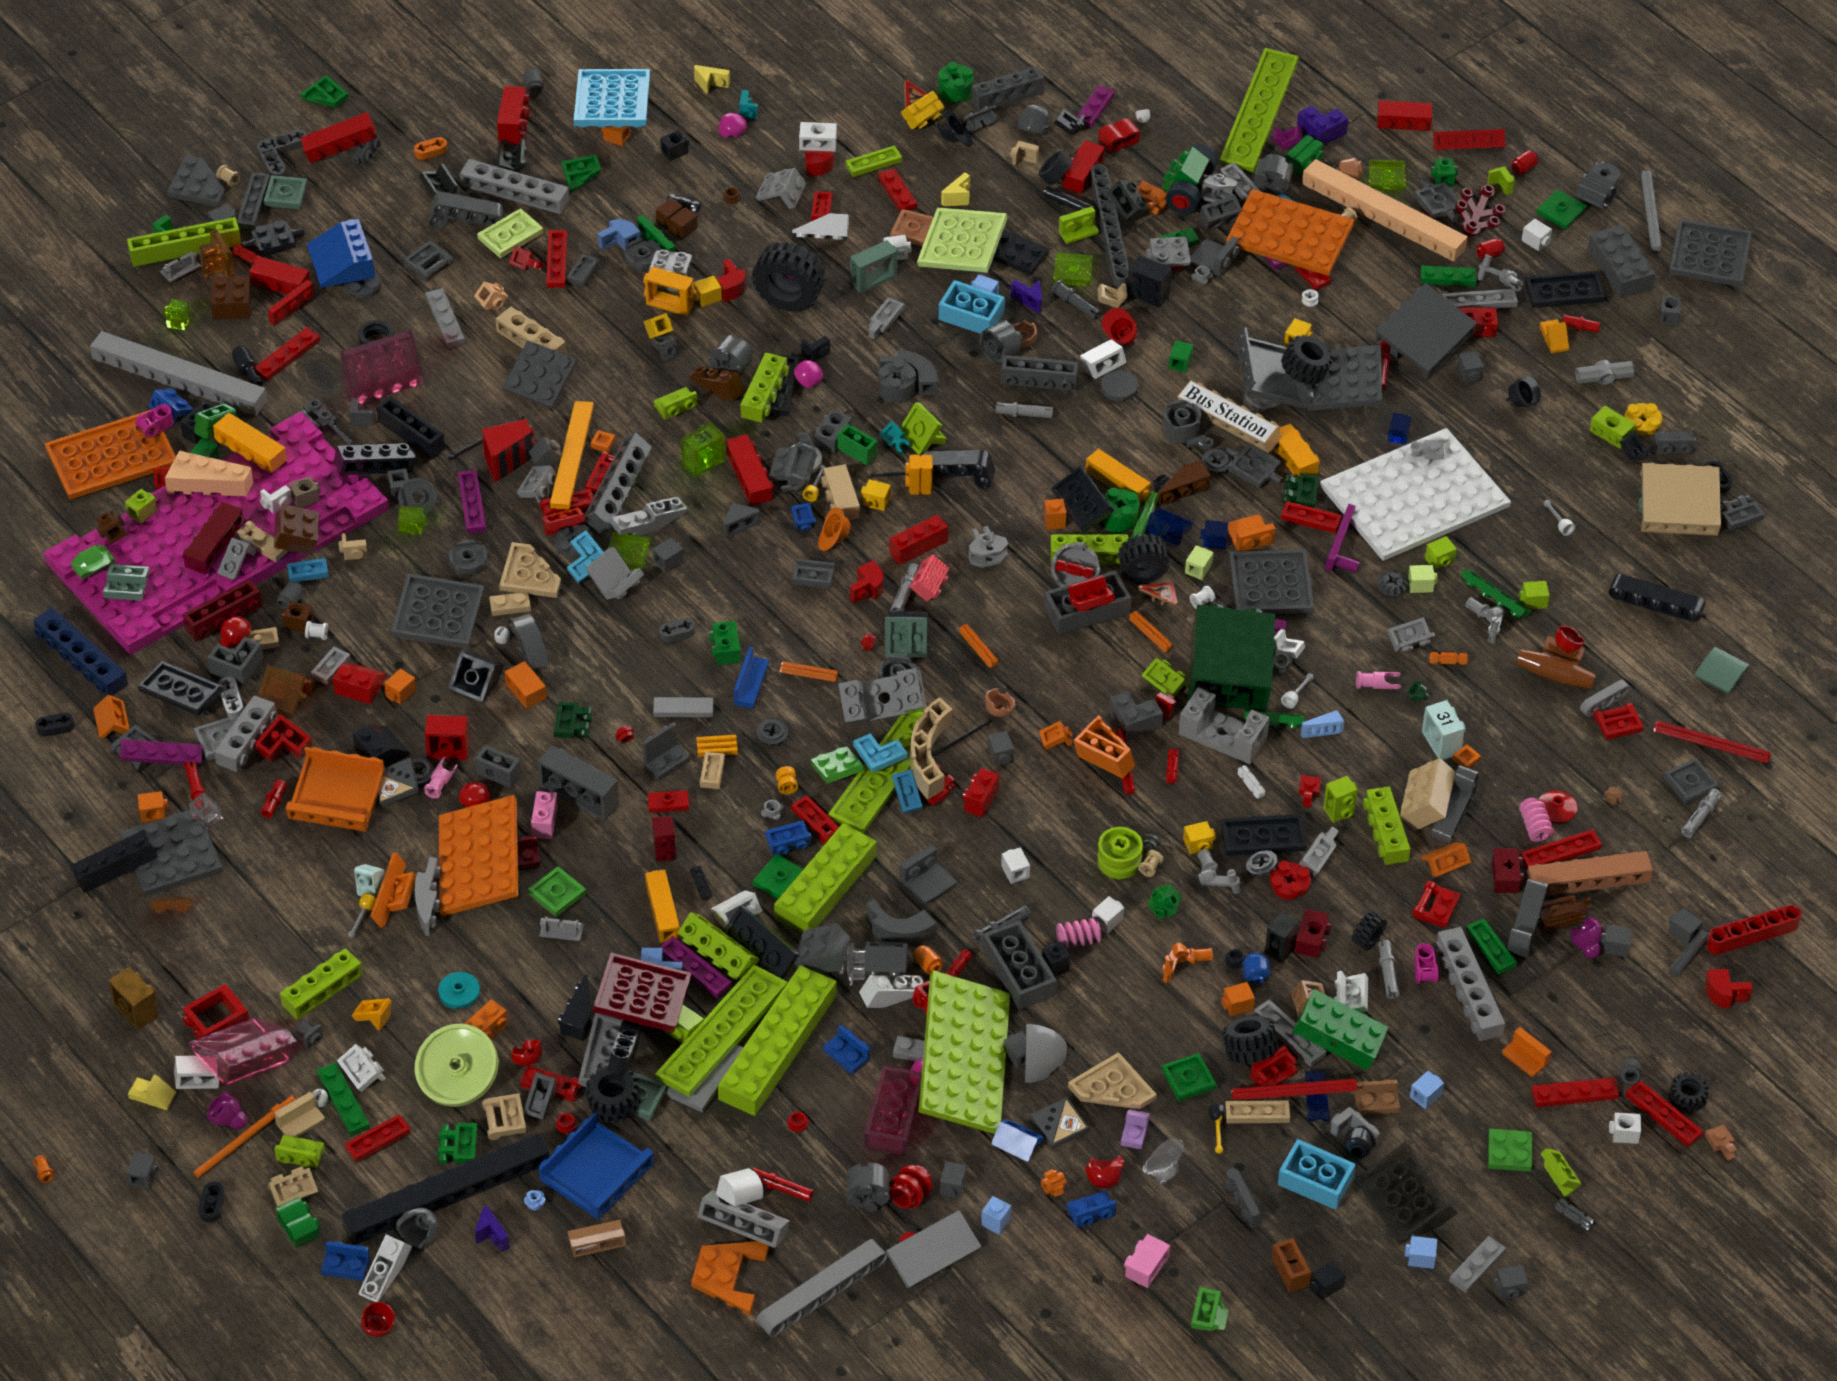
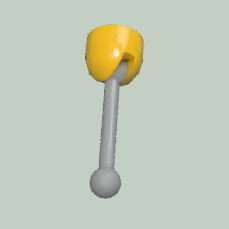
M821 465L819 467V473L814 484L808 485L804 489L803 497L807 501H816L819 495V489L816 486L824 473L823 468H826V466Z
M367 893L362 894L359 900V906L362 910L352 930L348 932L350 939L355 938V932L365 911L373 909L376 901L374 896Z

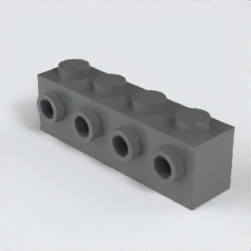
M1003 355L1001 384L1076 391L1078 362Z

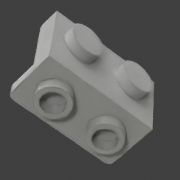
M1424 617L1387 630L1395 652L1402 650L1405 653L1414 649L1413 646L1419 644L1420 647L1426 646L1435 637L1434 632L1430 633Z

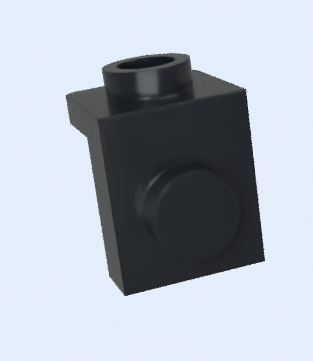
M1063 108L1054 124L1069 135H1072L1075 131L1079 132L1083 127L1084 122L1082 121L1085 115L1082 114L1077 118Z
M824 336L812 344L805 339L801 340L802 355L813 362L827 356L830 353V339Z
M1636 431L1629 432L1619 441L1630 461L1645 459L1649 455L1648 452L1653 449L1651 445H1643Z

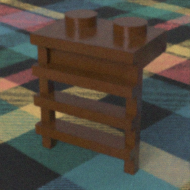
M1574 895L1544 902L1539 917L1544 933L1583 923L1582 919H1585V914L1588 913L1587 909L1591 908L1589 904L1591 902L1590 897H1586L1584 901L1578 903Z

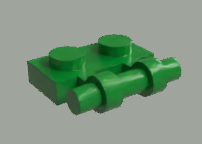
M456 1123L455 1130H450V1126L447 1124L441 1126L438 1136L440 1147L437 1149L440 1164H446L449 1156H453L454 1163H465L476 1158L477 1123ZM455 1140L454 1146H448L449 1141Z

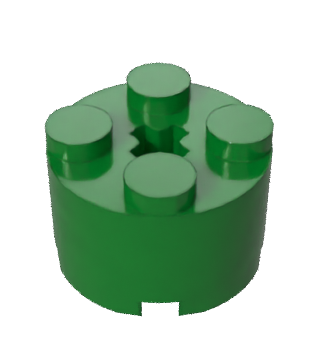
M949 62L947 66L943 67L938 73V93L940 98L950 104H957L958 101H963L964 103L970 100L974 79L973 70L956 62Z
M1109 489L1104 497L1114 511L1105 517L1101 523L1105 525L1108 531L1114 533H1125L1130 528L1131 530L1134 529L1139 517L1137 494L1123 489Z

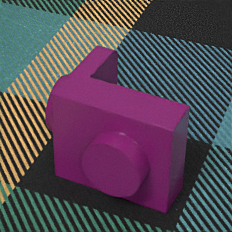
M1297 125L1283 132L1277 126L1274 128L1273 141L1282 150L1295 146L1301 141L1302 129Z

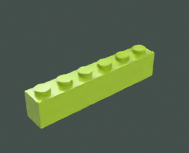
M236 217L129 238L127 243L132 266L136 267L180 258L188 254V252L200 254L234 247L236 244L241 245Z

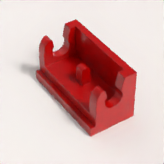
M1283 1046L1269 1058L1251 1065L1250 1078L1257 1086L1279 1085L1298 1073L1297 1068L1294 1066L1297 1061L1287 1048Z

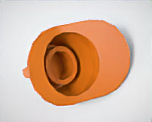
M840 508L831 509L825 518L818 540V547L822 551H827L835 543L842 542L850 532V520L844 516Z

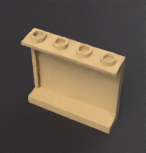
M1655 463L1642 464L1640 476H1642L1643 513L1641 532L1718 536L1721 527L1719 467Z

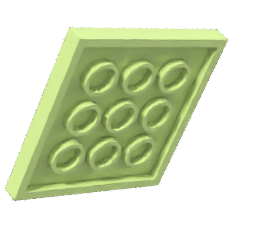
M937 207L917 260L918 266L988 273L1008 219L1007 214Z

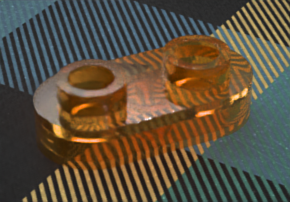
M191 898L155 899L150 901V909L155 910V913H167V909H175L176 912H187L188 908L192 907Z

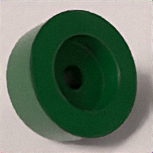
M1416 681L1410 687L1408 697L1415 702L1421 699L1427 700L1429 696L1426 693L1427 686L1420 681Z

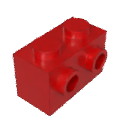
M1459 308L1477 323L1475 332L1470 337H1496L1498 327L1496 308Z
M980 768L978 774L973 775L971 786L969 789H965L962 797L965 812L983 818L999 790L998 773Z

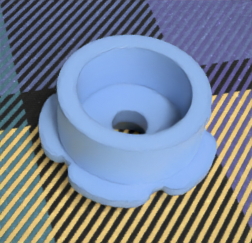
M539 1190L527 1192L524 1198L527 1207L531 1210L542 1208L545 1203L544 1193Z

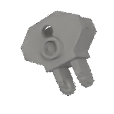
M1202 174L1199 181L1202 185L1201 198L1209 202H1216L1234 196L1232 193L1233 189L1238 186L1236 180L1227 178L1222 174Z
M983 526V534L980 535L976 528L971 530L974 540L969 545V561L971 565L984 568L1001 564L1008 556L1006 550L1008 542L1005 537L990 532L988 526Z

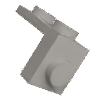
M231 538L217 573L236 580L246 553L254 556L257 548L251 546L252 542L244 538L240 540Z
M1348 1107L1341 1114L1337 1113L1332 1118L1330 1133L1336 1138L1350 1126L1353 1128L1360 1127L1370 1132L1374 1146L1379 1143L1380 1132L1376 1126L1369 1124L1359 1112H1355L1351 1107Z

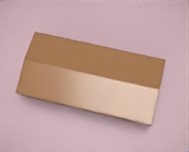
M620 1220L567 1231L568 1241L574 1258L626 1246L625 1234Z

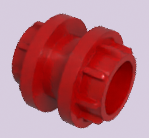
M904 1166L898 1175L894 1176L890 1181L891 1200L901 1208L918 1207L923 1199L932 1191L931 1175L922 1166Z

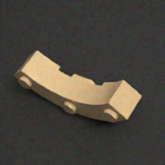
M940 697L924 710L923 715L916 721L911 736L910 768L917 787L927 800L944 789L945 775L940 771L932 758L931 749L940 733L952 724L953 709Z

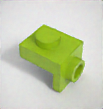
M1504 166L1490 170L1487 183L1490 185L1499 184L1505 195L1513 194L1515 179Z

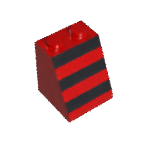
M526 419L482 429L484 457L494 482L502 479L532 459L529 450L535 446L532 439L534 432L532 426H528Z

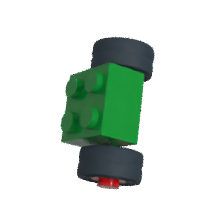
M1204 144L1192 145L1188 151L1184 150L1178 160L1174 159L1170 163V170L1164 175V182L1161 188L1167 192L1166 202L1175 212L1190 214L1196 209L1201 195L1195 185L1198 184L1202 174L1211 175L1218 164V155L1211 147Z

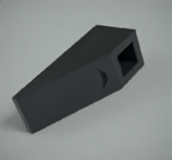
M586 974L582 981H578L574 996L568 999L565 1012H562L558 1018L560 1034L584 1041L592 1026L589 981Z

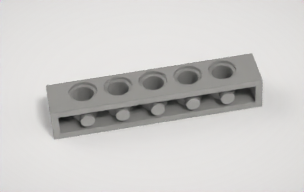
M469 159L460 172L461 186L554 213L561 214L569 201V187L479 161Z
M1462 927L1438 932L1437 941L1434 943L1436 952L1441 954L1442 965L1449 972V980L1451 985H1454L1456 988L1458 1000L1463 1003L1464 1014L1471 1021L1473 1034L1477 1035L1479 1041L1503 1036L1505 1022Z

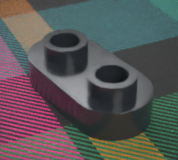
M1714 460L1706 462L1704 466L1719 467L1720 493L1730 491L1732 478L1723 465Z
M209 1182L203 1188L198 1211L200 1218L205 1222L216 1221L221 1215L225 1198L224 1186L221 1183Z

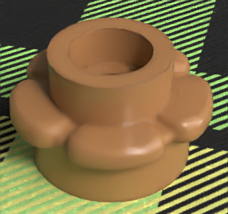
M1609 787L1608 791L1604 792L1606 801L1610 804L1616 805L1623 800V792L1615 787Z

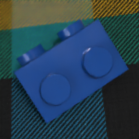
M171 388L154 390L149 402L151 409L161 404L168 405L171 408L174 424L177 417L187 416L194 410L186 400L182 399Z
M804 820L765 831V837L772 855H783L790 850H800L811 845L812 836L811 833H808Z

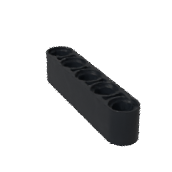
M1623 574L1614 576L1608 591L1609 595L1616 600L1691 622L1700 620L1706 605L1704 599L1699 596Z
M626 1020L622 1021L609 1059L608 1071L611 1074L621 1076L627 1072L641 1033V1024Z

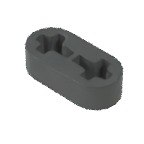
M689 618L662 624L659 628V637L661 641L666 643L689 638L695 634V622Z

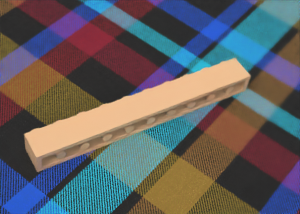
M1316 159L1303 171V185L1346 207L1352 208L1363 216L1453 262L1466 250L1468 236Z

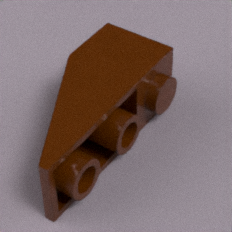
M701 366L689 376L691 380L722 400L735 401L746 392L738 372Z
M1201 460L1183 466L1158 491V506L1210 488L1211 475Z

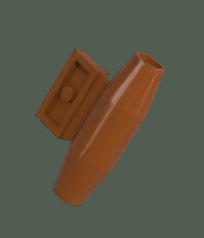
M1551 636L1547 637L1542 652L1521 649L1516 661L1517 665L1538 676L1568 686L1591 689L1596 674L1579 666L1585 648L1581 647L1574 653H1566L1556 645L1555 638Z

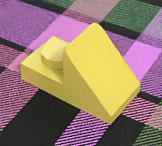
M695 65L694 78L696 83L708 94L711 86L729 87L730 70Z
M964 172L941 191V205H969L970 175Z
M154 1074L151 1081L137 1077L128 1096L129 1099L168 1110L176 1096V1091Z

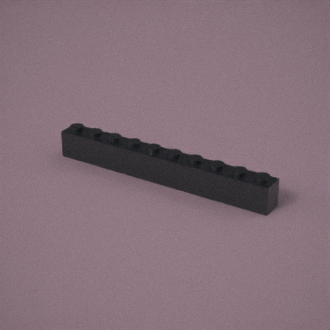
M538 1133L526 1136L518 1142L507 1144L501 1149L488 1152L474 1160H468L462 1165L449 1168L435 1176H429L423 1181L410 1184L396 1192H390L384 1197L371 1200L355 1209L347 1210L341 1214L343 1228L352 1245L358 1244L397 1228V1220L407 1211L416 1208H426L433 1213L537 1170L542 1161L549 1158V1151Z

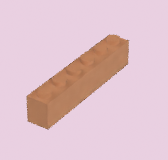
M1635 851L1627 854H1614L1604 857L1528 866L1526 881L1532 879L1547 883L1546 896L1650 883L1653 869L1647 851Z

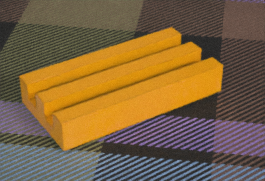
M736 735L696 737L698 757H704L705 752L723 753L725 755L738 754Z

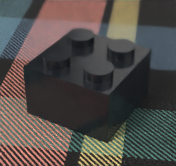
M1138 255L1128 270V295L1160 308L1170 294L1172 268Z

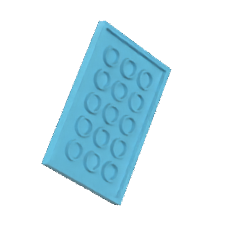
M579 69L574 126L582 128L588 126L600 128L606 126L618 128L624 126L636 128L646 126L650 69Z

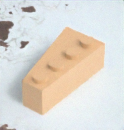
M179 451L165 477L167 493L174 494L175 491H183L184 494L203 492V495L221 493L223 496H247L253 485L251 467Z

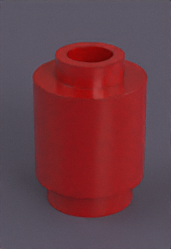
M1527 150L1513 160L1511 168L1517 175L1525 174L1538 165V156L1535 152Z
M1493 238L1478 244L1476 252L1482 260L1485 254L1495 258L1505 251V245L1501 239Z

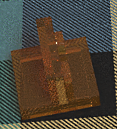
M217 229L210 231L211 243L199 247L203 275L206 278L223 272L226 277H235L230 249Z
M267 665L258 697L275 703L276 710L295 715L298 702H305L307 694L302 692L306 676Z

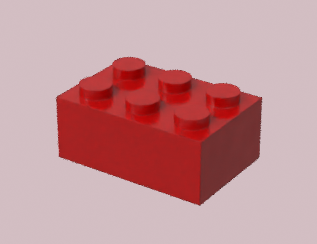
M504 86L497 120L498 143L502 139L518 145L521 138L525 139L524 131H527L528 120L526 119L530 118V108H527V105H529V95H526V87Z

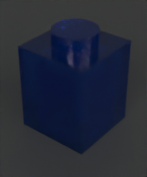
M1393 413L1389 427L1388 442L1406 445L1412 416Z
M1205 520V528L1201 527L1200 531L1203 547L1226 549L1228 522Z

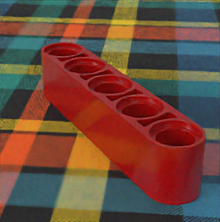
M1788 905L1715 927L1709 932L1707 950L1712 954H1722L1794 932L1798 929L1802 912L1799 907Z

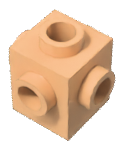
M484 281L474 297L485 309L499 311L508 295L498 283L491 284Z

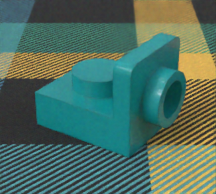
M742 90L739 115L744 118L757 119L758 105L752 103L748 90Z

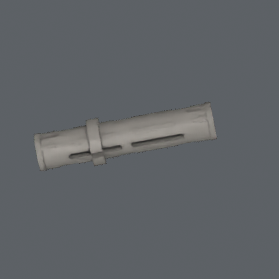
M997 402L996 414L1012 415V417L1018 415L1052 419L1053 407L1017 404V402H1014V404Z
M910 564L906 575L902 577L900 589L890 608L891 611L903 612L912 590L909 586L919 569L917 564Z
M1711 789L1707 797L1699 802V807L1681 829L1685 837L1691 838L1707 815L1714 811L1716 803L1722 798L1719 790Z
M1383 940V946L1381 941L1378 943L1380 951L1379 964L1383 970L1386 997L1394 999L1395 996H1399L1394 966L1396 959L1392 954L1391 941Z

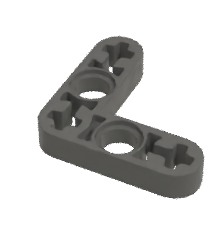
M295 130L262 140L257 144L258 155L268 174H270V178L271 175L286 177L285 165L279 154L303 147L301 137L307 135L305 131ZM280 142H286V143H287V144L282 145V146H281V145H278V143H280ZM269 159H276L274 162L267 161Z

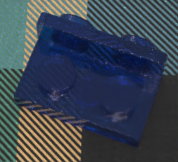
M1159 508L1150 514L1146 531L1173 544L1180 545L1183 535L1192 529L1193 522Z

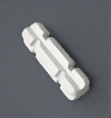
M1245 765L1239 767L1237 774L1243 779V782L1250 791L1253 792V795L1257 799L1264 797L1265 789L1260 785L1248 767Z

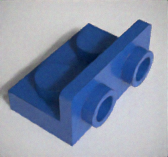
M842 1025L838 1027V1034L823 1045V1052L851 1075L870 1061L869 1045L864 1041H860L850 1029H846Z
M1106 1190L1066 1204V1208L1076 1228L1088 1226L1093 1222L1102 1219L1106 1220L1116 1215L1117 1204L1115 1200L1111 1201Z
M337 1241L326 1242V1254L321 1268L322 1275L364 1281L370 1262L369 1248L362 1245L343 1244Z

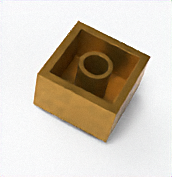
M128 967L108 980L113 1005L137 1030L158 1018V1004L155 1001L156 992L151 985H146L138 972L134 973Z

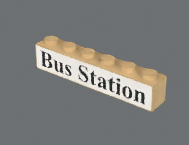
M1190 380L1177 396L1178 400H1186L1191 405L1192 403L1196 404L1201 411L1203 419L1267 453H1270L1282 438L1280 427L1277 423L1265 420L1262 415L1250 412L1243 405L1240 407L1230 398H1223L1217 391L1208 390L1202 383H1195Z

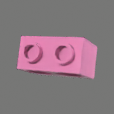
M536 792L531 820L532 836L541 839L553 838L558 810L557 793Z

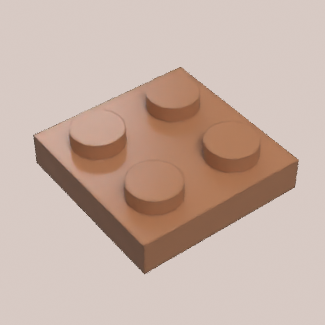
M902 209L890 233V237L905 235L907 242L923 247L934 217Z

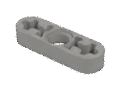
M224 677L218 682L224 690L221 693L228 718L230 720H237L244 710L235 678ZM230 697H236L232 700H227Z
M1619 680L1586 699L1581 704L1580 710L1587 717L1593 716V711H1602L1624 698L1629 693L1630 686L1624 680Z

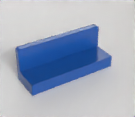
M753 647L748 649L734 688V705L754 709L769 666V660L754 657Z

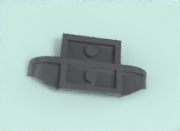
M808 432L798 433L800 443L795 444L794 447L777 448L768 477L771 481L786 480L788 482L787 485L781 487L783 492L787 493L798 490L805 483H809L817 453Z

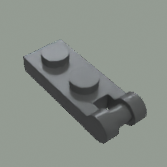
M1229 1169L1226 1174V1188L1233 1192L1234 1202L1240 1205L1244 1221H1248L1251 1228L1259 1226L1261 1214L1237 1169Z

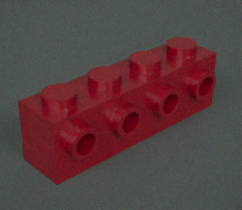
M221 502L218 508L213 510L212 516L208 521L204 522L201 531L194 536L190 546L185 548L183 552L186 568L206 575L231 538H233L235 532L244 523L241 508Z
M249 579L183 614L186 632L196 642L221 629L222 623L232 616L242 618L262 607L260 591Z

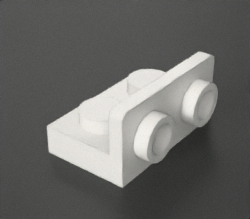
M355 1044L337 1062L356 1088L362 1092L377 1078L382 1082L386 1078L382 1074L383 1068L371 1059L373 1057L372 1053L366 1047L362 1049Z

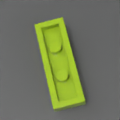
M894 145L846 160L845 166L852 177H856L901 163L902 156Z

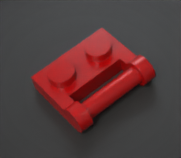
M1632 703L1605 711H1593L1594 721L1598 723L1605 740L1643 732L1644 726Z
M1427 881L1424 885L1421 899L1418 905L1414 907L1412 915L1417 919L1446 928L1460 899V893L1437 886L1433 881ZM1431 894L1436 895L1437 897L1430 912L1425 911L1424 909Z

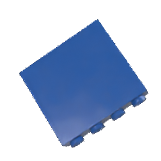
M593 1113L582 1122L576 1131H573L562 1145L556 1147L548 1159L542 1161L539 1166V1176L542 1182L599 1220L654 1165L653 1151L648 1148L643 1152L600 1124L597 1120V1114Z

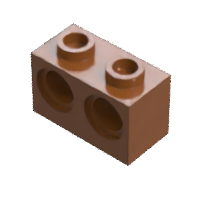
M1291 1238L1273 1244L1272 1261L1289 1293L1309 1287L1311 1271L1295 1240Z

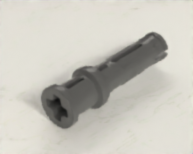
M1062 280L1055 282L1051 289L1053 295H1058L1065 303H1071L1094 321L1099 319L1093 313L1101 316V310L1078 296L1075 289L1064 285Z
M1023 905L998 921H990L982 929L974 930L973 937L976 943L982 947L983 934L1029 918L1031 915L1030 909Z

